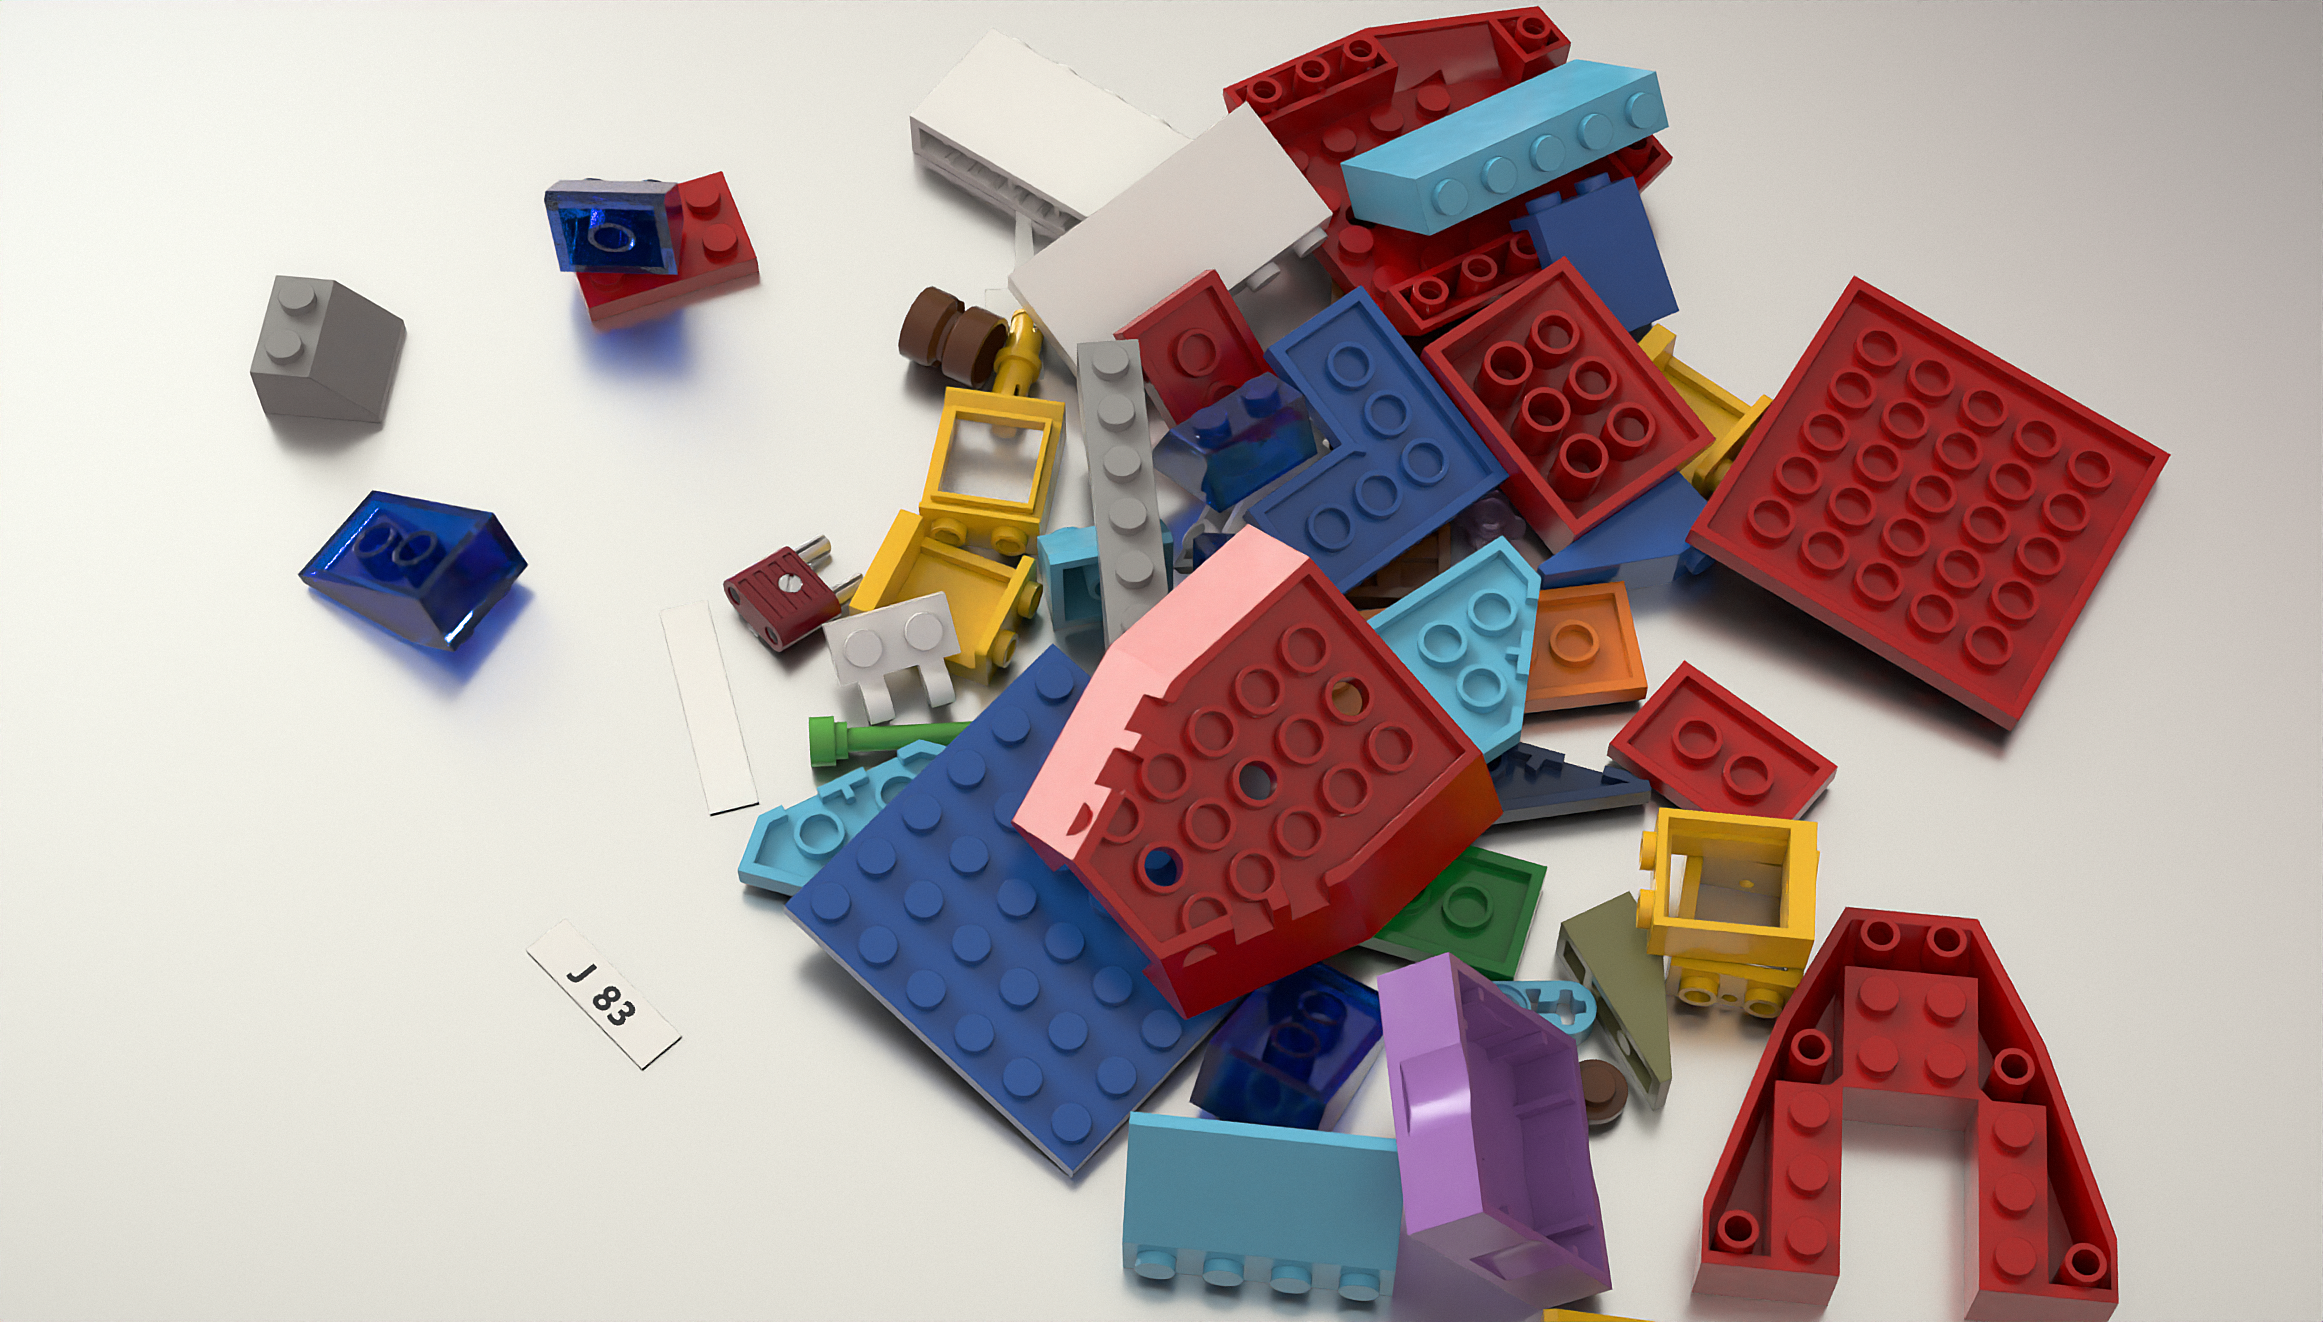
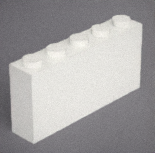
M991 28L909 115L913 152L1059 236L1064 235L1193 141L1171 128L1162 118L1154 115L1149 116L1126 103L1117 93L1099 88L1078 76L1069 66L1061 63L1056 64L1033 51L1024 41L1018 38H1010L994 28Z
M1246 101L1008 275V289L1077 379V343L1116 341L1113 336L1116 331L1205 270L1216 269L1232 298L1246 287H1249L1253 293L1259 291L1281 273L1277 266L1280 262L1294 252L1300 258H1303L1318 248L1328 238L1324 230L1328 228L1333 213Z

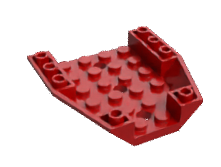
M1539 6L1368 27L1223 88L1222 94L1228 114L1247 101L1333 213L1328 228L1324 230L1328 238L1312 251L1313 255L1346 295L1362 285L1400 335H1424L1495 302L1542 271L1529 231L1513 232L1509 222L1528 214L1526 202L1559 191L1562 200L1577 194L1574 183L1604 172H1608L1611 182L1633 176L1639 194H1641L1671 164L1673 159L1670 153L1652 134L1431 236L1374 222L1372 223L1375 227L1371 229L1357 225L1352 226L1348 222V220L1355 218L1340 163L1566 64L1571 42Z
M1247 524L1107 648L1010 823L1053 872L1064 864L1069 867L1152 961L1142 970V973L1180 1016L1187 1020L1371 939L1504 813L1480 749L1309 556ZM1336 683H1349L1359 691L1362 706L1358 715H1345L1335 707L1332 700V690ZM1256 766L1267 774L1270 780V792L1266 799L1255 800L1248 797L1242 791L1239 776L1243 767ZM1162 851L1174 860L1177 867V875L1171 886H1158L1147 877L1144 865L1145 859L1150 852Z

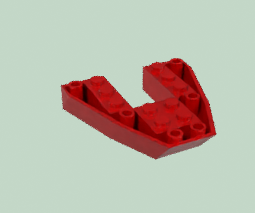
M1845 907L1776 1020L1703 1198L1691 1293L1828 1306L1840 1277L1842 1120L1964 1132V1320L1984 1322H2108L2119 1304L2117 1237L2047 1047L1979 920Z

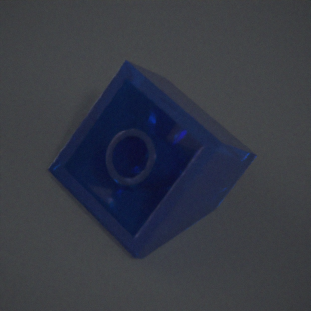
M586 178L583 180L560 179L545 190L544 203L560 272L678 275L684 223L678 182H661L654 179L642 181H606L597 178Z
M1267 371L1259 377L1248 380L1241 388L1211 406L1198 410L1191 418L1169 430L1152 450L1153 467L1218 513H1222L1317 455L1318 451L1304 394Z

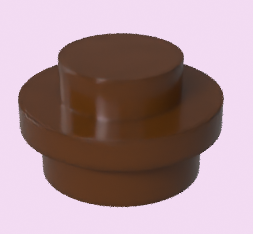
M1589 1059L1579 1062L1588 1124H1603L1615 1119L1623 1111L1628 1097V1085L1625 1077L1614 1065L1603 1060Z

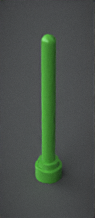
M834 716L809 717L811 767L836 766V760L849 759V753L898 750L919 739L948 746L972 721L847 728V721L834 722Z

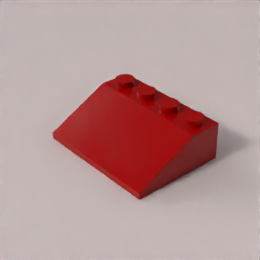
M1563 256L1423 348L1419 359L1510 475L1499 487L1554 555L1677 471L1680 472L1712 446L1716 440L1709 429L1566 256Z

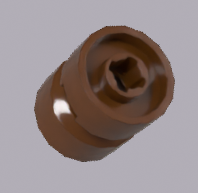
M930 286L918 295L905 317L898 342L899 354L924 367L932 366L938 368L942 365L943 374L946 377L970 388L978 389L989 380L994 372L996 354L1005 347L1008 337V321L979 306H972L965 311V303L963 301H960L950 293Z

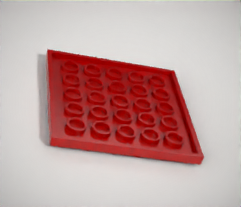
M1854 275L1694 522L1685 542L2005 729L2012 731L2171 454Z

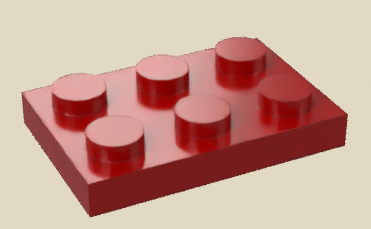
M722 171L556 220L560 238L591 322L759 272L757 256Z
M1216 269L1205 270L1116 331L1113 336L1116 340L1138 339L1144 388L1203 487L1207 488L1212 486L1215 479L1227 467L1244 466L1253 460V453L1256 447L1268 436L1280 413L1279 405L1287 390L1280 378L1263 358V349Z
M1685 660L1612 739L1607 751L1608 757L1639 779L1649 780L1650 786L1683 810L1799 820L1834 780L1838 766Z

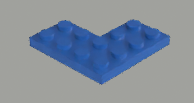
M1362 285L1269 346L1265 351L1263 358L1334 450L1247 509L1242 518L1247 524L1309 556L1344 596L1497 489L1510 476Z

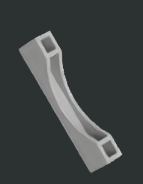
M1138 339L1077 343V393L1094 511L1105 652L1115 640L1169 594Z

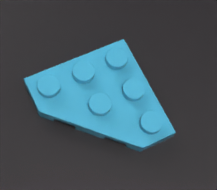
M1503 535L1367 621L1480 749L1486 764L1520 742L1541 577Z
M919 739L898 749L897 757L868 771H865L862 766L816 788L817 795L788 809H784L780 805L759 815L737 870L739 881L794 896L947 746Z

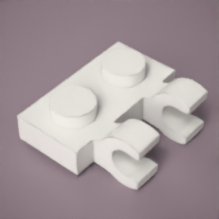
M945 592L932 593L822 624L838 685L844 686L857 682L865 715L871 725L896 718L883 675L917 665L926 702L932 708L956 701L952 682L943 658L959 654L961 650Z

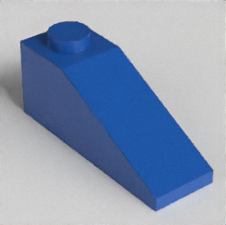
M1677 471L1540 564L1536 571L1541 577L1540 590L1624 581L1626 590L1672 583L1688 571L1693 575L1703 572L1716 559L1685 542V539L1707 504V501Z

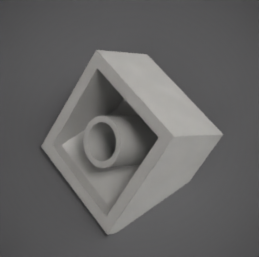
M276 275L249 371L264 413L381 423L405 329L403 319L336 280Z

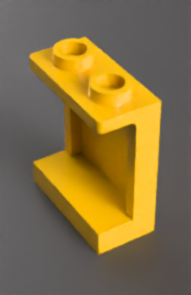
M1657 323L1638 345L1716 438L1712 446L1680 471L1684 478L1706 500L1716 490L1773 400L1763 394L1751 407L1673 356L1677 335Z
M900 509L849 604L850 616L932 593L945 592L961 650L959 654L943 658L949 673L988 687L998 666L1006 668L1011 662L1018 643V633L1016 631L1023 617L1031 619L1041 601L1043 584L1037 582L1036 559L1023 555L1015 569L925 536L923 516Z

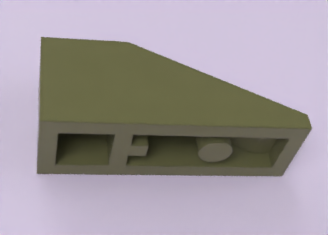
M1630 891L1561 922L1556 953L1573 981L1586 987L1594 996L1597 1006V1020L1654 1111L1665 1105L1672 1081L1664 959L1661 955L1646 954L1648 929L1636 928L1637 902Z

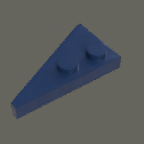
M1519 742L1486 764L1504 813L1493 824L1649 803L1652 790L1649 780L1636 778L1628 771L1605 765L1603 772L1564 762L1565 754L1523 742Z

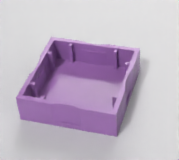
M1450 952L1376 976L1407 1235L1538 1310L1613 1290L1600 1201L1591 1165L1589 1126L1576 1040L1535 1011L1515 1004L1495 983Z

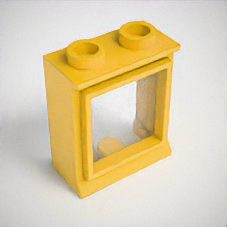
M946 387L940 424L922 500L918 506L919 515L923 516L925 536L954 547L965 545L994 549L996 552L1008 556H1018L1021 554L1038 556L1037 536L1046 535L1067 437L1065 403Z

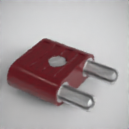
M823 534L816 535L794 549L785 545L723 582V588L729 602L748 622V628L753 631L755 636L760 635L775 651L781 652L820 629L822 624L840 617L842 614L841 607L852 600L864 578L863 574L857 572L829 588L808 566L831 552V543Z

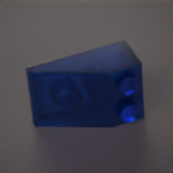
M372 490L297 575L306 585L413 643L455 652L461 644L470 639L476 626L493 606L509 593L512 584L527 568L528 563L493 512Z
M1321 961L1254 990L1209 1041L1189 1102L1214 1115L1220 1121L1332 1132L1385 1046L1378 991Z

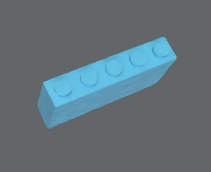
M1575 59L1340 164L1355 218L1431 236L1668 128L1669 124L1656 71Z

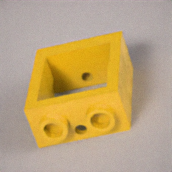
M1659 807L1654 832L1642 831L1639 853V870L1650 871V890H1639L1636 911V928L1648 929L1646 954L1805 969L1815 941L1818 822ZM1671 854L1782 865L1780 928L1668 917Z
M1817 850L1816 879H1817L1818 864H1819V857H1820V851H1818V850ZM1684 856L1675 918L1694 919L1699 884L1781 898L1782 865ZM1669 956L1665 977L1666 994L1678 996L1682 1001L1692 1005L1708 1006L1718 1003L1744 1008L1746 1012L1757 1017L1774 1018L1780 1015L1804 976V969L1785 967L1783 971L1744 963Z

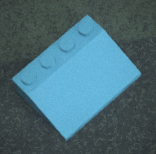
M1130 1112L1122 1236L1124 1268H1133L1138 1274L1153 1279L1171 1278L1175 1273L1202 1276L1205 1281L1219 1286H1236L1241 1284L1243 1280L1270 1283L1271 1287L1285 1293H1305L1311 1288L1338 1290L1341 1296L1358 1301L1374 1300L1379 1295L1392 1296L1403 1209V1193L1396 1139Z

